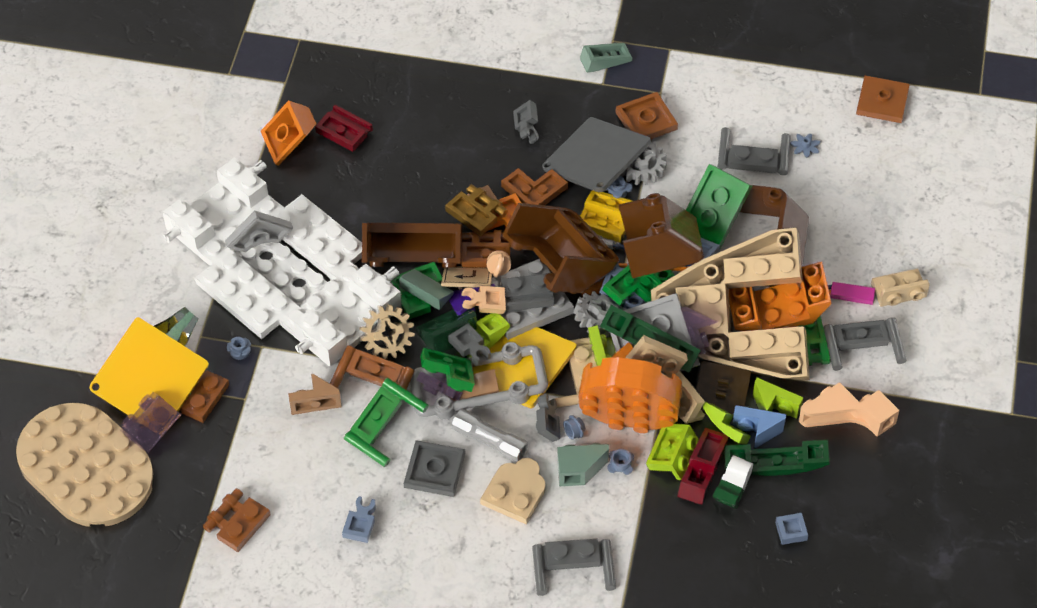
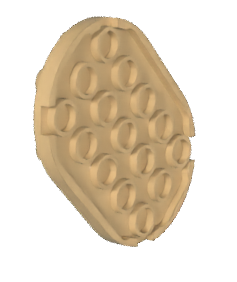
M66 403L49 407L31 419L19 436L16 454L23 476L62 515L77 524L90 527V524L110 526L120 523L138 512L151 494L154 474L148 454L130 435L98 408L81 403Z

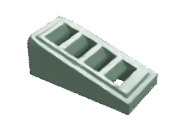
M625 43L583 46L580 60L588 73L631 62L632 56Z

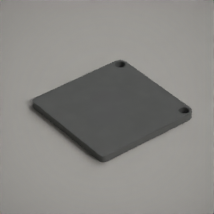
M590 117L542 164V167L546 173L552 169L567 181L596 192H604L651 144V139L645 135Z

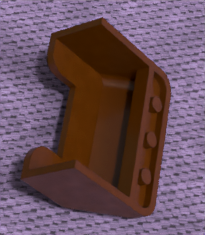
M518 203L503 233V236L513 249L518 251L523 249L532 250L539 256L540 261L552 271V273H547L543 279L546 288L555 293L559 291L572 294L583 293L613 271L619 261L616 254L581 216L568 208Z

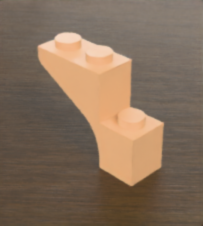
M839 382L833 387L825 388L820 396L814 400H807L800 408L799 422L804 427L849 422L865 426L878 437L896 424L899 409L880 390L872 395H865L859 402Z

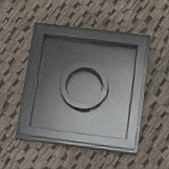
M415 440L403 483L404 488L454 497L465 458V449Z

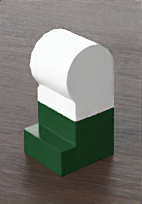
M733 456L719 486L713 494V498L737 509L751 475L753 463Z

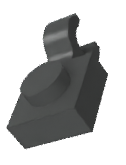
M529 100L515 109L513 114L515 129L520 132V137L524 139L528 136L529 143L532 144L539 138L533 126L538 122L536 103Z

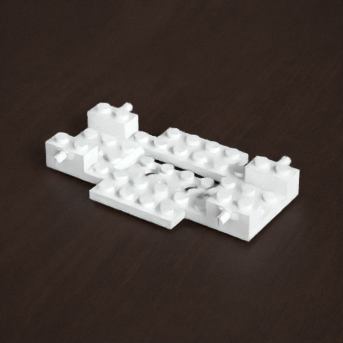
M234 157L217 170L219 182L189 205L180 198L163 211L166 229L168 230V232L163 234V237L168 243L174 238H178L210 265L195 277L196 284L259 338H264L278 325H281L300 341L295 346L298 353L302 355L309 349L331 367L342 358L347 345L355 347L362 341L360 337L365 335V332L361 331L360 327L366 326L367 323L362 319L363 317L368 319L371 317L370 309L376 313L378 312V305H381L386 310L388 304L393 306V311L397 307L402 308L400 291L390 283L391 280L399 275V271L395 267H391L390 270L381 275L367 264L359 269L354 264L362 258L361 241L302 194L284 208L268 195L267 183L257 176L267 168L266 164L260 160L250 168ZM254 210L290 221L293 229L283 240L328 276L330 281L324 280L320 273L313 271L306 265L304 260L296 257L287 246H283L280 243L260 244L245 253L228 248L225 240ZM263 252H271L273 257L269 260H262L260 255ZM296 279H303L306 281V284L303 287H295L292 285V283ZM378 320L374 322L372 330L375 329L376 325L378 324Z

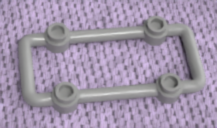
M508 342L501 351L491 353V359L489 360L484 355L478 356L480 358V365L504 361L508 365H515L521 361L522 357L532 355L538 381L536 385L527 386L522 381H515L507 391L453 401L447 396H441L434 405L428 407L426 412L422 413L416 408L414 410L422 417L437 415L440 419H449L455 414V411L462 408L468 409L508 400L515 404H523L528 401L530 396L541 394L548 387L542 352L540 348L534 345L520 347L514 342ZM472 357L465 358V359L471 360L472 367H475V366H476V365H474L473 362H472ZM422 367L415 369L410 381L412 394L423 401L420 377L431 376L433 379L440 380L445 378L446 374L440 372L431 373Z

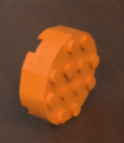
M612 357L603 358L600 366L592 368L593 363L590 362L583 368L578 397L579 407L584 415L608 424V427L611 429L622 430L623 426L631 427L635 432L643 434L648 433V430L673 426L678 420L682 396V381L674 373L671 378L662 374V366L643 360Z

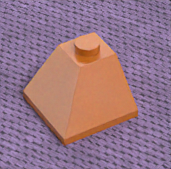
M288 100L261 130L275 165L279 166L316 125L309 107Z

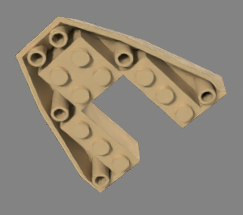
M797 228L770 230L693 264L651 290L652 301L675 293L678 294L694 347L701 350L698 357L779 378L810 380L807 334L804 326L731 332L729 289L803 282L800 239Z

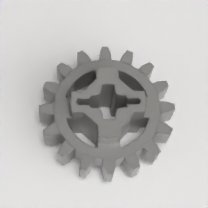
M652 142L620 176H626V182H630L632 179L635 180V185H638L640 181L648 185V180L655 183L657 182V176L662 177L663 171L666 170L667 155L663 154L662 147L656 148V142Z
M594 291L591 296L585 293L583 298H578L573 313L576 314L575 321H581V328L598 325L600 335L604 333L606 337H609L611 333L601 328L600 325L610 305L623 311L627 309L620 307L612 298L604 294L598 296Z

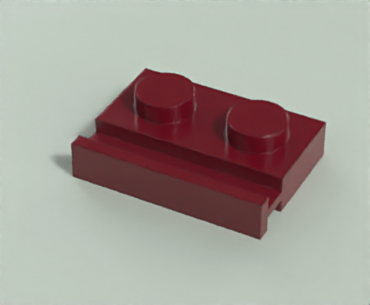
M334 105L331 112L328 111L316 124L315 131L354 152L367 137V134L373 131V126L360 117Z

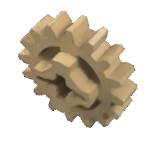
M388 304L386 310H384L381 305H378V312L375 313L370 309L371 317L369 319L363 317L362 320L367 324L360 327V330L365 332V335L360 337V339L368 341L365 345L367 350L374 348L373 355L377 356L381 352L382 358L386 359L388 353H390L393 358H396V351L399 350L404 354L405 349L403 346L405 344L411 346L412 343L408 340V337L414 336L415 333L409 331V328L413 327L414 324L406 322L409 318L407 313L400 315L402 312L401 308L397 307L393 311V306ZM388 315L395 316L400 322L391 323ZM378 320V324L376 325L375 329L372 330L374 322ZM386 326L392 329L389 332V337L382 334ZM399 334H402L400 341L396 343ZM374 341H384L386 348L376 345Z

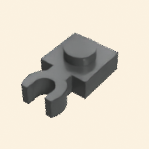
M469 323L448 336L449 342L463 357L468 354L472 356L474 365L480 366L479 355H484L488 360L491 359L489 348L483 346V338Z
M548 394L538 397L540 409L536 410L537 433L554 442L560 439L559 416L555 414L557 402L556 399L549 400Z

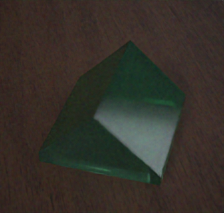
M454 309L415 329L429 349L443 353L453 348V345L449 342L448 336L468 323L474 330L477 329V316L475 311L466 310L461 315H457Z

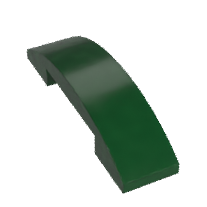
M610 305L600 325L601 328L634 345L645 335L686 353L687 362L681 369L689 373L701 352L700 349L613 305Z
M828 440L802 441V447L752 450L750 444L725 446V468L727 469L731 458L737 456L753 463L751 475H789L830 465Z

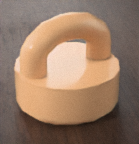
M494 251L489 254L487 269L495 278L509 272L511 259L506 252Z

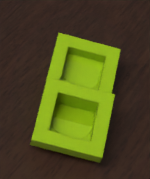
M490 313L476 322L477 329L475 331L483 338V346L490 349L508 331L510 324L500 314Z
M704 402L703 408L706 414L724 434L740 444L746 445L751 436L730 425L733 414L714 404Z

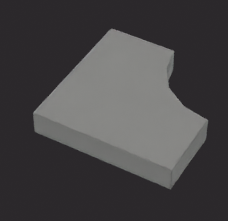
M254 210L225 240L228 248L246 253L251 248L260 244L279 243L293 229L290 221Z

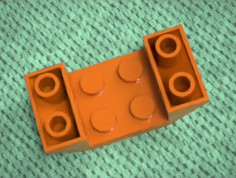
M822 261L802 266L803 282L780 284L754 291L753 287L729 289V302L735 330L754 331L790 328L814 323L832 304Z

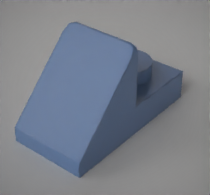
M736 405L732 426L742 431H756L754 448H757L783 432L786 414Z

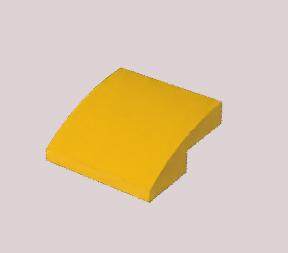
M592 190L585 201L584 210L580 216L599 237L620 243L625 235V229L618 205L631 202V200L615 198L611 194Z

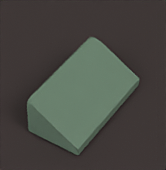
M415 269L403 274L399 278L400 288L438 310L454 294V291L441 286L440 283Z

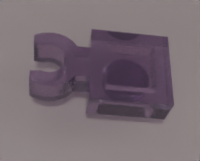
M420 372L417 381L425 384L423 389L431 394L437 395L439 391L455 400H460L463 392L456 391L447 386V384L423 372Z

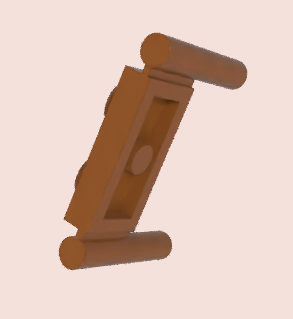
M347 345L329 384L338 389L345 373L348 372L351 376L378 386H382L384 380L389 378L407 390L415 370Z

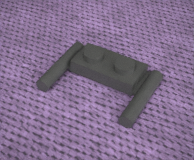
M724 127L721 129L717 167L720 169L729 168L787 175L791 136L787 133L781 135L780 153H778V149L731 145V148H729L730 129Z
M895 318L838 324L835 326L827 324L823 326L834 371L843 368L839 351L888 346L889 342L892 343L896 362L903 364L907 361Z
M598 538L545 542L544 546L541 544L532 546L536 593L538 596L547 594L545 570L603 566L605 589L607 591L616 589L611 541L609 539H603L599 542Z

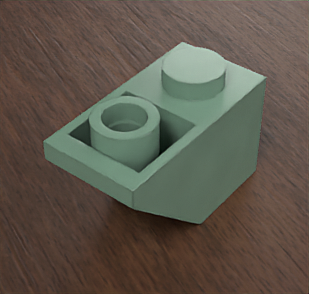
M593 443L582 446L569 444L557 447L559 487L586 485L608 463L609 444Z

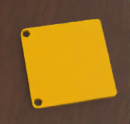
M136 317L91 382L90 390L153 432L162 434L209 366V363L151 324ZM94 384H99L100 386L97 391L93 390ZM158 424L163 426L161 431H156L155 429Z
M535 327L509 340L503 335L489 350L491 353L499 352L508 342H514L520 347L537 346L543 355L548 389L570 360L577 346L572 341ZM532 355L522 357L521 361L515 365H508L504 361L472 367L473 374L495 369L499 392L509 390L511 384L515 381H522L527 386L538 384ZM547 389L541 394L530 396L528 401L521 405L530 409L534 408L538 403V397L544 395Z

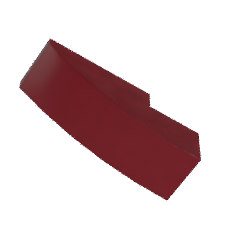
M708 428L704 429L690 457L689 466L681 480L678 497L701 505L703 504L729 439L726 434Z

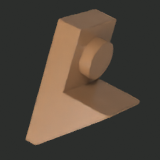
M311 374L312 390H298L288 393L292 415L341 408L339 389L315 374Z

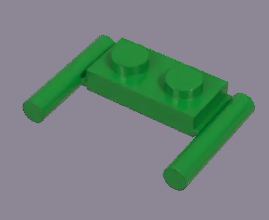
M386 378L350 431L345 434L344 440L383 467H386L390 462V458L372 447L371 444H374L402 405V400L422 413L426 412L429 405L391 379Z

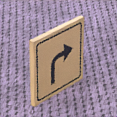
M444 267L441 286L458 287L459 290L463 289V287H491L492 273L487 268Z

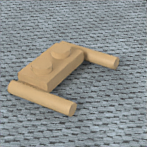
M589 337L570 340L576 343L577 346L569 360L577 394L553 398L556 399L557 408L579 404L578 396L583 368L590 362L593 363L592 368L597 366Z

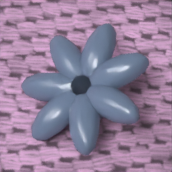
M797 134L798 141L790 142L791 146L797 147L794 150V154H799L803 151L804 156L808 158L810 152L819 153L815 146H818L820 141H811L812 134H808L806 137Z

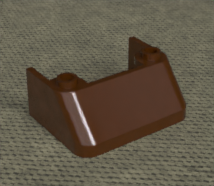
M752 185L740 213L779 217L777 230L797 228L800 239L801 266H803L809 216L782 189Z
M653 193L646 198L618 205L627 240L623 241L632 278L694 264L704 258L696 217L659 193Z
M362 223V263L370 262V267H384V262L442 263V267L455 268L457 264L462 263L463 224Z

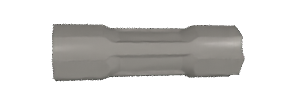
M463 408L459 410L453 419V430L467 437H473L498 450L500 454L515 462L522 459L527 451L528 442L486 423L479 416Z

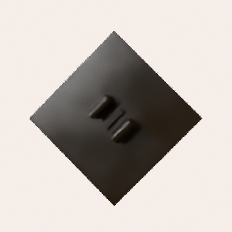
M702 361L696 391L705 402L714 404L734 415L736 405L745 407L751 371Z

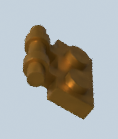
M471 184L467 188V193L470 195L468 196L461 191L445 205V211L481 237L497 223V216L495 214L504 218L508 210L503 207L502 202L489 197L485 190Z

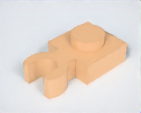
M480 286L478 292L473 288H464L462 291V296H469L471 298L470 301L464 300L462 307L465 309L479 306V312L496 314H504L506 310L504 287Z

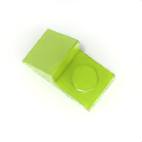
M757 378L755 380L753 396L759 410L772 412L773 409H776L781 414L797 419L801 411L803 397Z

